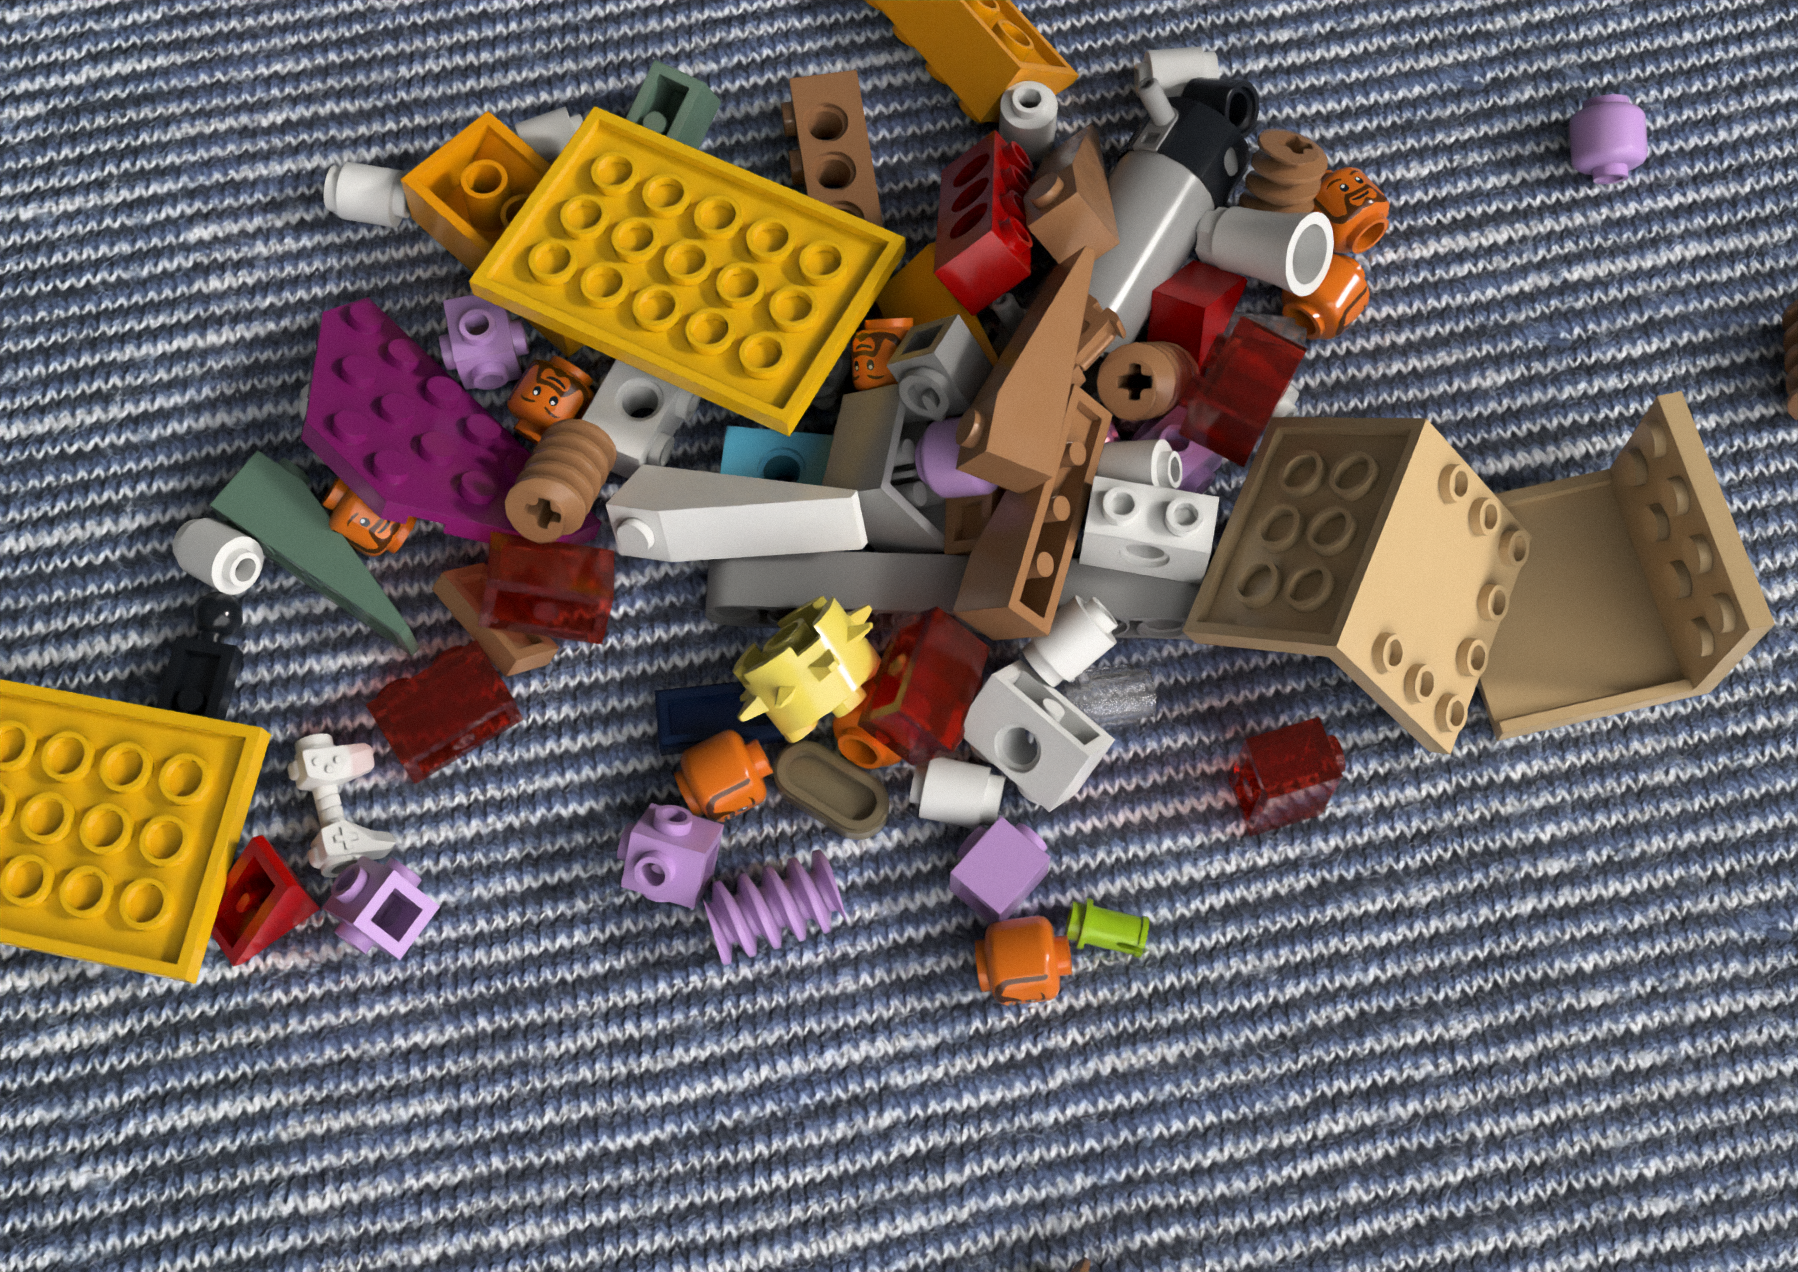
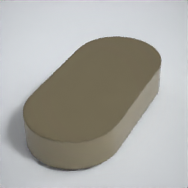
M813 741L792 743L778 754L773 768L775 785L781 797L788 803L848 839L863 840L870 838L880 832L885 826L889 817V796L885 787L878 779L823 745Z

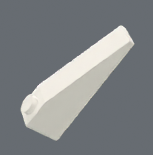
M642 464L605 504L619 554L625 556L681 562L863 549L868 543L858 492L852 489Z

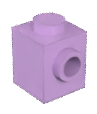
M1002 816L999 817L989 830L980 825L966 838L957 852V855L962 860L950 872L949 890L989 924L998 920H1006L1047 875L1051 858L1045 853L1047 845L1036 832L1025 824L1018 823L1014 827Z

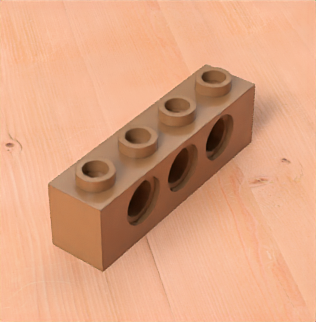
M857 70L789 78L791 101L781 103L785 137L796 136L798 147L796 150H788L792 184H803L805 195L884 228ZM823 137H831V138H833V139H831V140H819L820 138H823ZM829 185H840V186H843V187L838 188V189H828V188H825V187H827V186H829Z

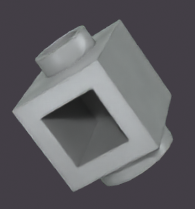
M959 314L911 327L886 365L899 384V395L903 403L911 411L920 415L924 422L932 420L942 422L945 417L963 416L970 408L994 368Z

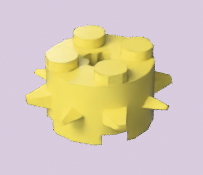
M819 596L778 621L777 624L781 630L767 641L763 651L761 652L758 646L753 643L734 666L732 672L746 688L740 696V701L746 702L738 713L737 718L741 722H745L762 713H766L786 740L790 743H795L808 735L818 724V719L829 712H832L836 718L851 712L867 695L861 685L875 676L884 666V662L865 638V635L873 628L872 622L865 623L873 609L865 604L846 613L833 596L828 601L824 596Z

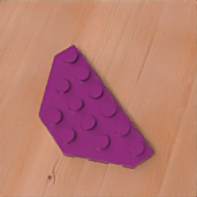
M369 297L323 312L317 332V346L311 370L307 395L308 402L302 426L301 440L380 519L406 524L408 516L442 523L443 533L488 544L493 543L495 536L529 544L528 553L548 558H555L595 539L602 522L591 511L586 515L580 529L573 534L562 535V537L552 543L538 544L521 535L506 516L505 500L510 488L515 484L519 473L523 470L526 461L532 454Z

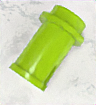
M1086 898L1084 903L1072 901L1064 935L1068 936V940L1075 941V948L1082 950L1084 945L1088 944L1141 958L1149 930V917H1140L1093 906L1094 900L1091 898Z

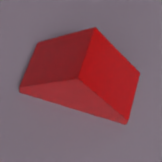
M1192 260L1152 291L1147 342L1165 341L1183 347L1190 352L1198 364L1202 380L1248 282L1246 277Z
M264 835L252 837L228 873L225 889L211 935L233 967L245 963L320 909L286 859Z

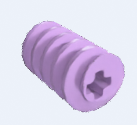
M819 849L812 851L811 871L809 872L804 869L797 858L792 857L787 859L786 879L784 880L780 878L771 865L763 866L761 887L757 888L746 873L738 874L736 895L732 896L719 880L713 882L712 902L706 903L703 899L721 962L724 966L731 964L733 943L738 942L750 958L756 956L758 935L763 934L775 950L781 948L783 927L788 926L799 942L806 940L808 919H813L824 934L831 932L832 912L838 911L847 922L829 860Z

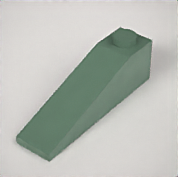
M654 59L626 119L695 149H699L721 101L705 82Z
M257 450L209 504L219 520L256 540L260 544L265 557L413 657L420 646L408 624L343 534L331 530L329 527L330 516L307 486L311 481L310 478L288 459L281 458L276 463Z

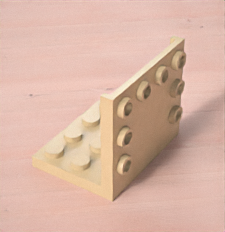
M1682 391L1656 397L1610 469L1494 494L1532 536L1529 544L1528 558L1520 568L1509 598L1507 614L1499 624L1489 651L1487 667L1484 673L1480 675L1477 683L1497 741L1710 693L1775 625Z
M1271 417L1182 632L1198 644L1329 657L1429 752L1451 755L1458 733L1466 723L1468 707L1479 677L1487 667L1489 651L1499 624L1507 614L1509 598L1520 568L1528 558L1529 544L1532 536L1427 418Z

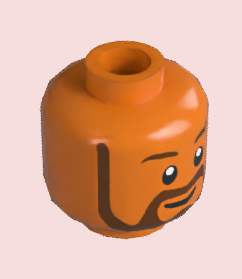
M1344 167L1334 172L1326 170V173L1321 177L1320 191L1313 199V212H1320L1329 219L1333 230L1334 253H1349L1352 251L1359 254L1373 247L1385 234L1389 225L1387 217L1390 203L1379 188L1360 169Z
M1333 254L1324 280L1313 293L1307 296H1298L1282 289V314L1289 327L1303 338L1309 340H1316L1317 338L1321 340L1335 339L1340 336L1369 303L1370 292L1363 268L1349 256Z
M913 318L864 320L865 330L855 333L850 342L854 388L860 392L898 384L886 365L909 329L913 327Z
M553 355L550 361L534 360L522 375L507 401L509 411L518 419L513 429L536 445L539 443L543 432L554 422L564 419H582L595 397L594 392L590 389L593 379L571 362L556 355Z
M339 477L335 479L321 505L331 510L329 513V527L331 530L343 534L353 549L368 557H377L386 550L395 554L417 521V518L408 516L406 524L380 519Z
M727 729L686 749L680 758L682 769L675 772L674 777L685 802L694 816L700 817L705 814L710 821L723 823L761 804L765 800L767 788L763 778L772 774L773 769L757 739L745 743L739 733Z
M1038 915L994 921L987 927L985 939L975 940V958L980 989L982 992L991 991L994 999L1000 1005L1011 1006L1053 1000L1060 990V976L1073 974L1068 936L1055 937L1052 924L1044 916Z

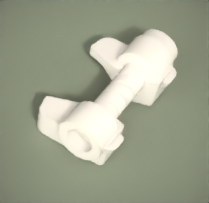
M313 734L298 740L294 744L296 751L294 761L290 762L287 767L289 778L296 782L299 790L312 791L321 831L311 842V849L307 852L309 863L312 867L320 869L324 877L334 878L338 877L348 866L356 864L361 856L371 860L385 857L396 843L393 835L389 832L370 830L346 821L340 795L338 794V786L371 772L374 767L372 747L366 743L336 746L333 743L332 736L329 734Z

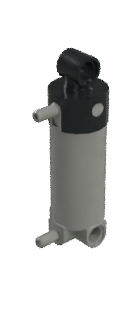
M1154 77L1144 78L1136 87V92L1147 110V114L1119 154L1117 164L1107 178L1120 244L1094 261L1088 294L1098 300L1103 310L1108 307L1117 313L1126 330V337L1124 339L1116 335L1115 340L1086 371L1082 372L1086 381L1080 388L1098 403L1102 401L1097 387V377L1101 364L1109 353L1121 345L1134 342L1150 317L1152 291L1181 269L1197 244L1196 229L1201 217L1207 210L1214 211L1218 207H1224L1248 170L1251 155L1244 138L1253 131L1259 114V97L1256 88L1250 82L1197 77L1188 82L1181 97H1166L1161 85ZM1055 259L1052 260L1022 307L1019 306L1013 295L1009 292L1004 293L992 302L991 308L1004 326L992 343L998 359L1053 268L1058 265Z

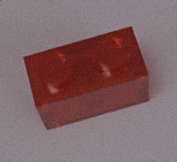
M1241 316L1229 337L1219 332L1213 341L1202 364L1210 369L1206 377L1195 372L1186 387L1178 406L1188 410L1178 434L1244 467L1289 388L1308 348Z
M490 532L481 577L478 627L595 644L603 643L614 599V550L557 541L538 544L524 536Z
M938 606L896 621L857 725L912 766L954 753L964 737V723L973 697L982 685V671L990 648Z
M477 640L466 646L458 645L448 648L433 660L432 666L410 679L404 677L390 682L379 691L376 699L366 704L414 784L419 783L524 720L514 698Z
M1319 717L1245 739L1228 780L1250 837L1320 816L1343 778L1342 772L1345 771L1346 764L1338 739L1333 734L1326 735Z

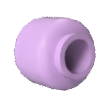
M1610 94L1590 98L1583 102L1582 109L1576 112L1570 119L1569 139L1572 167L1580 173L1593 175L1594 183L1614 184L1625 181L1629 178L1628 171L1640 166L1646 160L1648 154L1646 116L1639 106L1629 102L1627 96Z
M962 416L948 417L942 422L934 421L927 427L923 437L919 439L916 445L915 465L919 477L930 489L943 498L988 495L999 487L956 469L960 445L956 443V431Z

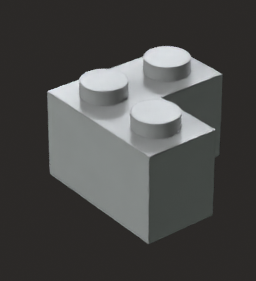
M899 384L843 395L822 486L857 490L867 541L878 553L932 554L944 552L946 498L937 495L921 480L915 465L916 445L919 439L923 437L927 427L935 420L924 422L920 415L911 411L903 403L899 395Z

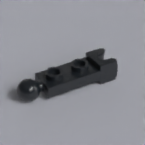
M210 592L200 598L193 609V620L196 629L200 632L199 638L193 639L176 636L156 708L225 721L243 652L236 645L224 644V640L238 632L243 623V610L240 602L234 596L222 592Z

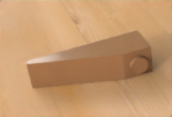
M1090 123L1045 155L1023 196L1027 228L1058 264L1084 246L1096 250L1095 261L1120 244L1098 131Z
M1084 246L1053 268L970 408L964 413L958 424L956 443L960 445L956 464L957 470L1021 495L1053 478L1094 265L1095 249Z
M1075 383L1070 386L1053 478L1022 495L1007 489L969 556L952 613L993 641L1049 636L1094 476L1096 475L1113 416L1112 413Z

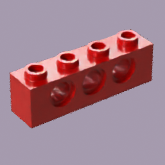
M996 130L992 131L945 167L941 173L933 273L972 316L1031 275V247L1033 243L1031 231L1027 228L1023 196L1031 183L1033 165L1019 144L1015 141L1007 144Z

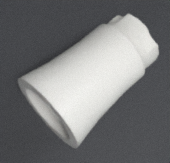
M1239 206L1230 208L1218 207L1214 211L1207 210L1201 217L1196 229L1197 245L1195 251L1198 258L1204 263L1216 265L1224 271L1246 275L1271 283L1298 296L1310 295L1320 286L1328 272L1333 255L1334 237L1329 219L1320 212L1284 213L1261 211Z

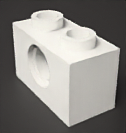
M616 359L582 420L599 426L610 436L617 452V459L612 472L629 479L642 464L663 467L666 465L674 448L675 438L673 435L682 419L689 421L692 418L701 397ZM641 408L655 410L651 415L644 418L631 416L633 412Z
M1094 476L1079 564L1202 585L1211 555L1220 497Z
M1020 659L990 676L955 728V731L969 742L970 748L975 755L985 762L994 764L1016 783L1019 792L1026 799L1035 804L1042 805L1048 812H1051L1077 794L1115 741L1112 736ZM1025 729L1034 736L1038 749L1028 742Z

